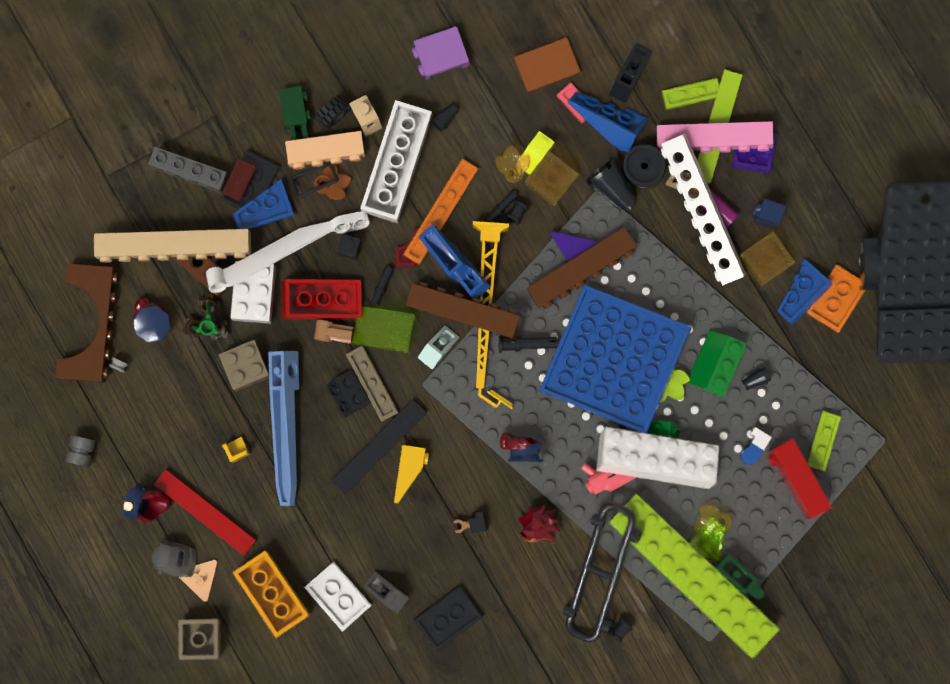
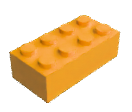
M268 551L262 552L233 572L276 638L310 616Z

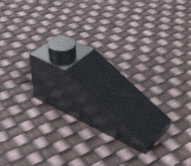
M635 43L609 93L610 96L624 103L627 102L652 51Z

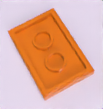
M836 264L827 278L833 285L806 311V314L839 333L865 290H859L860 286H862L860 278Z

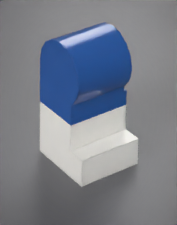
M756 427L749 434L753 437L752 441L740 454L741 461L746 465L757 462L772 438Z

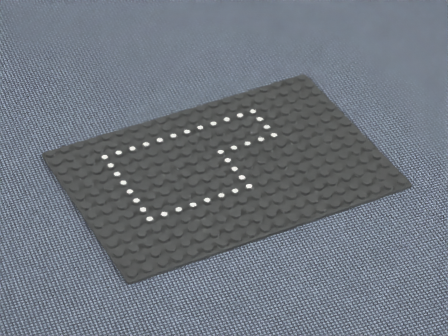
M595 191L558 233L599 243L625 227L637 247L633 255L627 259L623 256L617 260L619 263L611 269L606 267L601 270L602 274L597 278L592 279L590 277L585 280V285L690 326L691 331L674 369L684 371L688 377L709 330L733 337L747 344L723 398L685 383L682 384L684 388L683 400H676L667 396L663 402H660L653 420L679 424L680 436L678 439L719 446L716 484L710 489L637 477L611 492L603 490L596 495L594 493L590 494L585 483H587V479L591 476L581 468L587 463L594 470H597L600 433L606 427L618 429L619 424L539 391L557 350L554 348L521 349L519 352L503 351L499 353L498 336H507L489 331L484 389H481V395L497 405L499 401L487 393V391L493 390L513 404L512 409L503 403H500L495 408L478 396L479 388H476L479 328L473 327L423 382V388L590 537H592L595 527L591 524V519L595 513L599 514L603 505L614 502L624 506L637 494L713 567L719 563L725 554H729L758 579L756 584L760 586L823 514L821 513L813 519L806 520L776 466L772 467L767 458L769 456L768 451L788 440L794 439L807 462L821 412L826 411L841 416L825 472L810 468L831 505L882 447L885 439L625 210L621 211ZM553 239L494 304L501 306L500 310L507 312L508 308L519 311L518 315L524 317L518 334L520 338L556 336L558 347L584 286L579 289L574 287L569 290L570 294L563 299L558 297L553 300L554 304L545 310L543 307L541 309L537 308L528 294L527 288L568 263ZM481 330L482 339L486 334ZM765 366L771 381L767 385L746 390L742 380L760 367L761 369ZM626 427V430H625V431H631V432L640 433V432L635 431V430H633V429H630V428H628V427ZM756 427L772 438L757 462L746 465L741 461L740 454L752 441L753 437L749 434ZM509 432L517 437H531L539 443H543L540 451L544 455V462H508L510 450H502L500 448L499 441L502 433ZM609 510L598 544L612 557L617 559L623 536L608 523L618 513L617 511ZM629 544L623 566L705 640L712 641L721 629L637 549ZM748 593L746 595L742 594L749 599L750 595Z

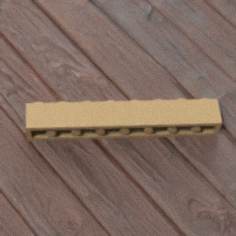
M248 229L94 234V257L100 259V262H112V259H119L120 262H129L131 258H138V261H150V258L167 261L169 257H177V260H188V257L195 256L196 259L200 260L208 259L207 256H215L216 259H226L228 255H234V258H246V255H251V232Z

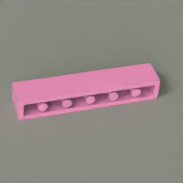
M773 122L657 125V148L660 152L661 148H663L662 143L682 134H686L692 150H700V153H711V150L727 153L731 152V149H738L739 152H749L750 149L769 151V148H773Z

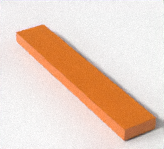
M462 158L403 255L420 265L428 249L419 236L431 224L435 225L439 230L442 229L477 172L478 168Z

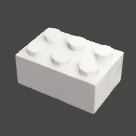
M274 264L233 285L231 319L233 321L271 324L276 266Z

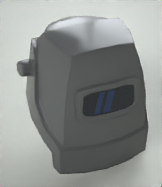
M166 540L157 545L152 553L153 567L158 570L157 574L162 575L164 573L172 577L192 576L197 559L195 549Z

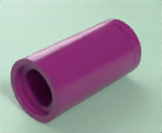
M711 191L726 228H728L739 214ZM700 205L707 212L706 207Z

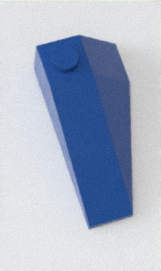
M575 92L568 101V104L606 140L619 150L627 153L635 145L649 119L634 110L626 108L624 111L615 108V104L612 103L605 105L599 103L597 98Z

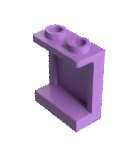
M457 26L414 41L412 52L415 59L419 58L420 65H418L421 76L425 75L426 80L430 79L433 75L460 66L462 68L469 66V60Z

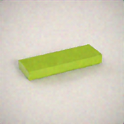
M718 78L663 90L662 95L666 110L716 99L719 89Z
M826 411L821 412L807 460L809 468L825 472L841 416Z

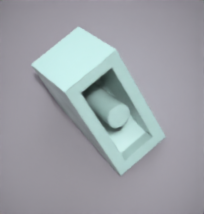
M444 326L427 343L418 359L433 370L460 337L447 326Z

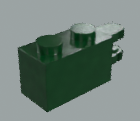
M301 86L278 89L285 129L291 130L292 140L298 139L295 130L297 128H302L304 139L309 138L307 127L308 121H311L309 109L306 110L305 102H308L307 92L303 91Z
M725 554L714 568L742 594L746 595L748 593L753 598L759 600L763 598L765 593L756 584L758 579L731 555Z

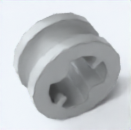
M112 358L113 363L109 364V366L125 373L124 368L128 364Z

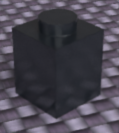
M342 234L337 254L356 260L361 240Z

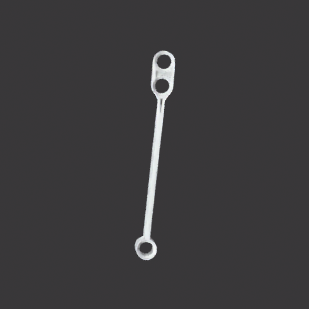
M362 211L338 216L329 222L299 228L226 269L220 267L210 268L206 271L209 290L212 293L222 292L226 287L241 282L332 231L346 233L366 228L370 223L368 215Z

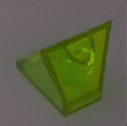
M711 516L692 535L688 545L702 558L720 561L722 559L726 528Z

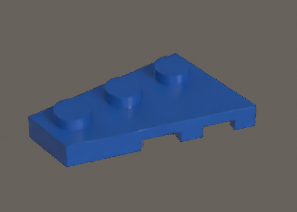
M282 180L277 181L233 214L237 229L250 230L294 215Z
M804 258L799 273L796 274L794 283L790 291L786 293L777 312L793 325L833 284Z

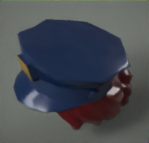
M148 298L138 299L134 304V309L136 310L133 316L135 334L148 343L160 342L165 339V336L171 330L169 315L159 303L150 302Z
M509 432L502 433L499 441L500 448L502 450H510L508 462H544V455L540 451L543 443H539L531 437H517Z
M139 483L127 492L122 502L124 516L131 519L137 518L143 523L152 522L162 512L167 511L171 507L169 498L163 495L161 491L155 489L147 490L145 485Z

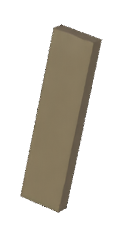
M363 345L347 353L346 356L381 422L398 414Z

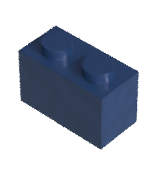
M764 198L761 203L758 202L753 210L752 216L755 217L753 222L775 230L780 225L786 206Z

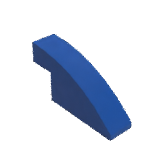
M431 224L419 236L420 240L446 274L460 282L471 297L478 299L491 287L467 257L435 225Z

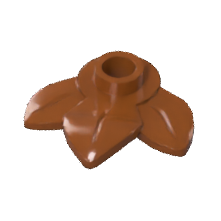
M333 165L339 181L317 192L326 194L330 199L340 200L345 198L343 190L349 186L352 179L347 175L338 174L337 165ZM329 166L323 170L321 176L315 179L314 188L335 179Z

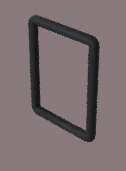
M331 161L324 162L322 166L310 168L290 178L297 198L305 197L339 181ZM329 165L335 178L334 180L299 194L294 179Z

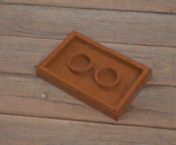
M567 37L514 57L527 93L580 74V69Z

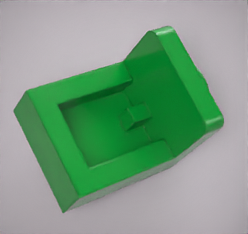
M653 420L649 428V435L678 439L680 436L679 424Z

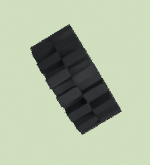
M340 95L336 96L317 112L318 114L315 115V119L327 130L348 113L350 106Z

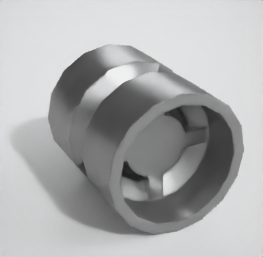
M71 435L68 446L72 450L66 453L65 462L90 467L91 456L88 453L94 450L95 441Z

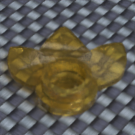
M509 145L503 156H496L495 164L498 171L505 174L508 182L517 183L522 179L523 172L528 169L530 158L529 155L520 156L516 147Z
M705 505L700 507L699 511L702 517L696 521L693 529L699 533L707 534L708 543L718 542L722 539L724 531L731 527V517L725 512H719L715 506ZM721 518L725 519V523L722 525L718 523Z

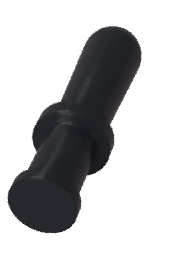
M515 190L510 191L502 202L493 208L491 214L484 219L492 223L499 215L502 216V212L518 198V192Z
M391 265L385 266L378 286L374 288L375 293L372 300H370V303L379 306L378 303L381 296L385 294L384 289L393 273Z

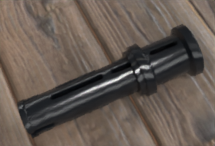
M498 336L499 353L503 351L519 352L521 349H557V337L520 338L518 336L517 339Z

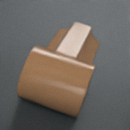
M324 320L316 321L314 340L351 344L353 327L337 325Z

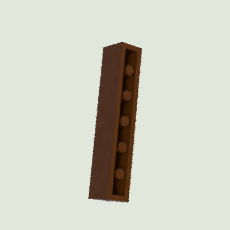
M625 227L529 286L527 292L537 308L541 309L543 307L545 310L554 304L553 300L558 297L563 299L570 294L569 290L574 287L579 289L586 284L585 280L592 277V279L600 276L602 274L601 270L608 267L611 269L619 263L617 260L623 256L627 259L633 255L637 246Z
M419 282L416 285L412 283L406 306L513 339L518 338L524 318L518 315L519 311L509 308L507 312L500 310L501 306L490 303L489 306L483 305L482 300L472 298L469 301L465 299V295L454 292L453 296L447 294L448 290L437 287L436 290L429 289V284Z

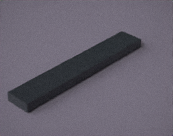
M412 400L331 481L345 495L427 413Z

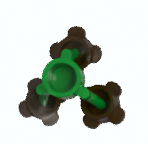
M207 293L203 299L197 301V305L206 314V318L195 320L191 316L187 317L186 325L182 331L185 335L191 334L195 338H198L201 333L210 335L213 340L220 337L227 338L229 336L226 328L227 321L214 322L210 318V314L220 307V302L213 298V294Z

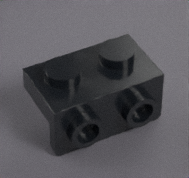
M352 370L334 378L327 384L329 393L335 398L339 410L345 417L371 403Z

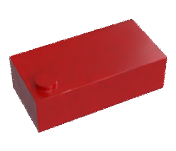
M794 439L788 440L768 451L769 456L767 458L772 467L776 466L806 520L813 519L832 508Z

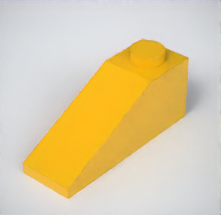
M402 445L394 503L399 504L422 471L424 464H428L429 453H425L426 448Z

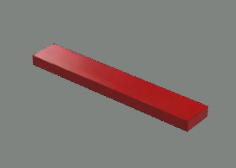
M167 469L154 483L157 488L245 556L257 541Z

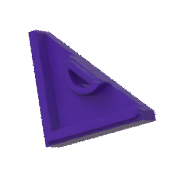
M557 232L550 233L567 262L598 244L597 241Z

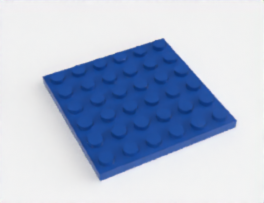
M584 285L539 391L640 433L647 434L691 331V327Z

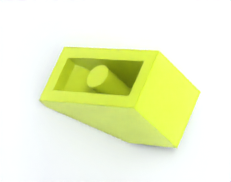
M539 131L516 165L532 176L533 171L537 170L536 167L540 166L539 163H542L552 150L555 142Z

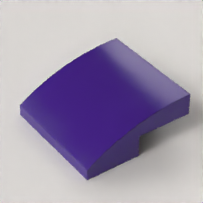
M773 133V148H769V151L750 149L749 152H739L738 149H735L732 167L769 174L775 148L776 133Z

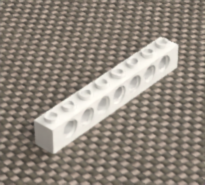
M686 134L662 143V155L665 159L668 158L670 163L668 166L669 171L678 181L676 186L679 193H683L685 197V208L688 212L691 211L693 216L691 219L692 224L701 234L699 236L700 242L708 250L707 258L710 264H714L716 269L714 274L717 281H721L722 285L744 277L746 272ZM676 152L683 154V162L676 161ZM683 170L691 172V179L687 180L683 177ZM694 187L699 190L698 197H693L690 194L691 188ZM699 205L706 207L707 213L705 215L698 212ZM705 224H713L714 232H708L705 229ZM713 241H720L722 249H715ZM722 258L728 259L730 266L723 267L720 260Z

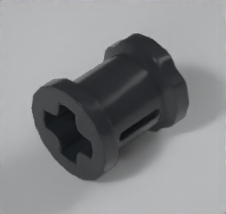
M515 200L512 209L505 217L511 222L520 225V219L529 208L520 201Z
M619 618L618 624L613 628L610 635L619 643H622V639L633 628L623 619Z

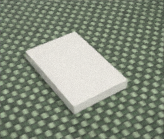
M332 562L304 587L342 631L372 606L335 562Z

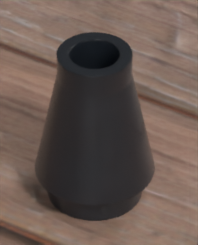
M450 104L447 108L434 115L431 123L440 132L447 130L459 111L453 104Z
M764 366L761 369L760 367L757 368L748 377L743 379L742 383L745 389L749 390L767 385L771 378Z

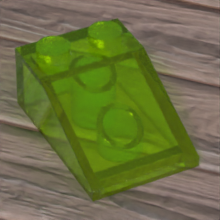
M362 307V318L356 319L352 344L409 354L415 314Z

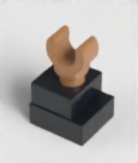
M484 512L475 513L476 518L468 519L469 521L455 520L454 523H461L462 528L455 532L461 533L470 528L471 533L487 531Z

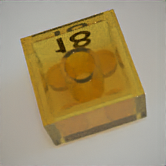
M548 151L525 180V185L553 207H556L578 179L579 174Z
M771 232L739 256L761 287L795 264V261L774 232Z

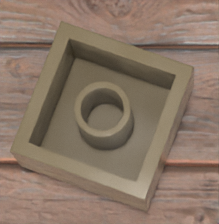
M255 340L219 354L231 387L235 392L269 378L268 368Z
M221 619L179 620V660L221 658Z

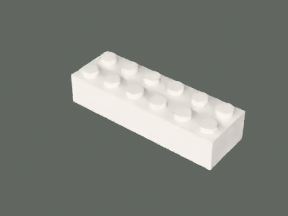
M395 100L360 208L362 212L398 223L432 119V111Z
M606 427L600 433L597 471L710 489L716 484L719 446Z

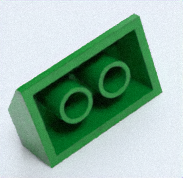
M709 330L689 375L690 381L687 384L723 398L747 344L733 337Z

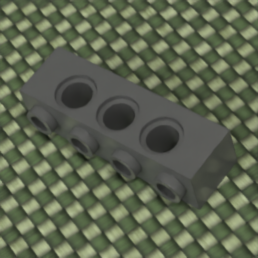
M154 147L148 163L154 170L222 194L229 178L225 171Z

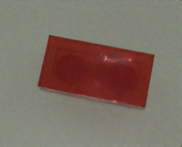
M238 159L222 194L240 202L256 170V166Z

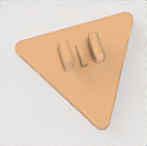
M212 560L196 565L191 577H179L204 602L208 601L217 561Z

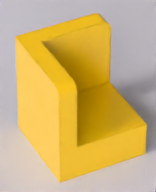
M242 437L222 445L232 463L250 455Z

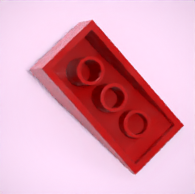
M285 279L282 281V320L362 318L361 280Z

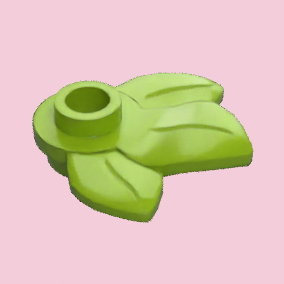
M673 371L661 402L667 396L676 400H683L684 388L682 384L690 381L684 371Z

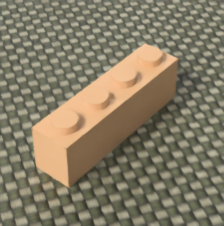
M361 131L285 141L288 164L293 169L305 168L304 165L310 164L313 167L322 166L324 162L331 161V164L342 163V160L346 159L359 161L361 157H365Z

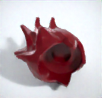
M545 505L539 508L533 507L528 509L525 517H518L519 522L524 527L519 534L521 538L528 542L547 540L555 543L556 541L551 533L555 532L560 535V530L554 525L559 520L552 517L556 509L546 511L544 510Z

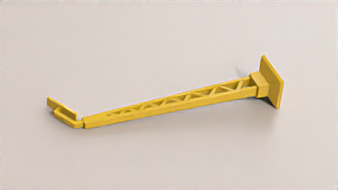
M473 221V228L481 232V275L484 277V264L492 271L485 277L486 281L491 277L490 290H487L489 296L483 300L482 295L480 300L483 301V304L489 300L490 305L493 297L497 243L500 242V233L509 230V224ZM485 242H494V248L485 254ZM494 253L493 265L491 266L485 259ZM479 328L476 388H479L478 396L495 408L500 403H503L512 409L513 404L493 390L487 391V393L499 401L497 405L481 395V389H484L489 331ZM481 330L486 334L482 339Z

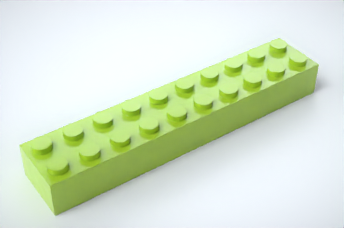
M635 494L624 506L634 512L636 517L635 526L643 529V533L638 544L631 541L630 544L749 657L754 658L779 629L648 504ZM618 512L608 523L624 536L628 517Z

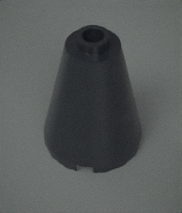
M615 158L612 161L608 160L593 172L595 177L591 179L589 176L585 181L588 186L621 211L625 209L629 211L636 205L634 202L636 197Z

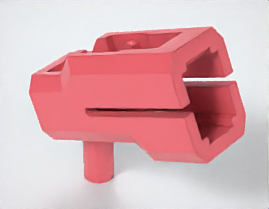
M587 463L581 468L591 476L587 479L585 485L589 493H594L595 495L603 490L611 492L637 478L616 474L608 479L614 473L594 470Z

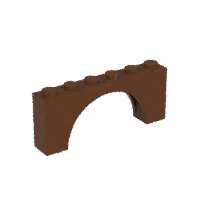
M67 264L65 283L80 287L91 295L99 312V328L93 342L82 353L70 358L57 359L55 378L105 383V379H108L109 368L106 367V364L111 355V349L108 348V344L112 340L113 335L110 324L114 321L115 315L114 310H112V304L116 302L114 285L118 283V273L113 267Z

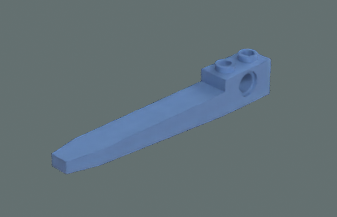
M298 351L269 352V390L276 489L280 506H294L297 488L294 390H299Z

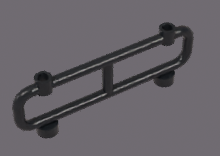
M614 502L603 505L599 514L595 513L591 519V524L595 526L571 605L566 604L563 610V615L567 616L565 625L568 633L585 642L596 641L601 633L607 635L611 633L614 627V620L607 618V614L630 541L638 544L643 533V529L635 526L636 517L634 512L628 507ZM609 510L617 511L628 517L627 527L612 573L591 565ZM589 572L610 580L595 630L590 635L576 630L573 626Z

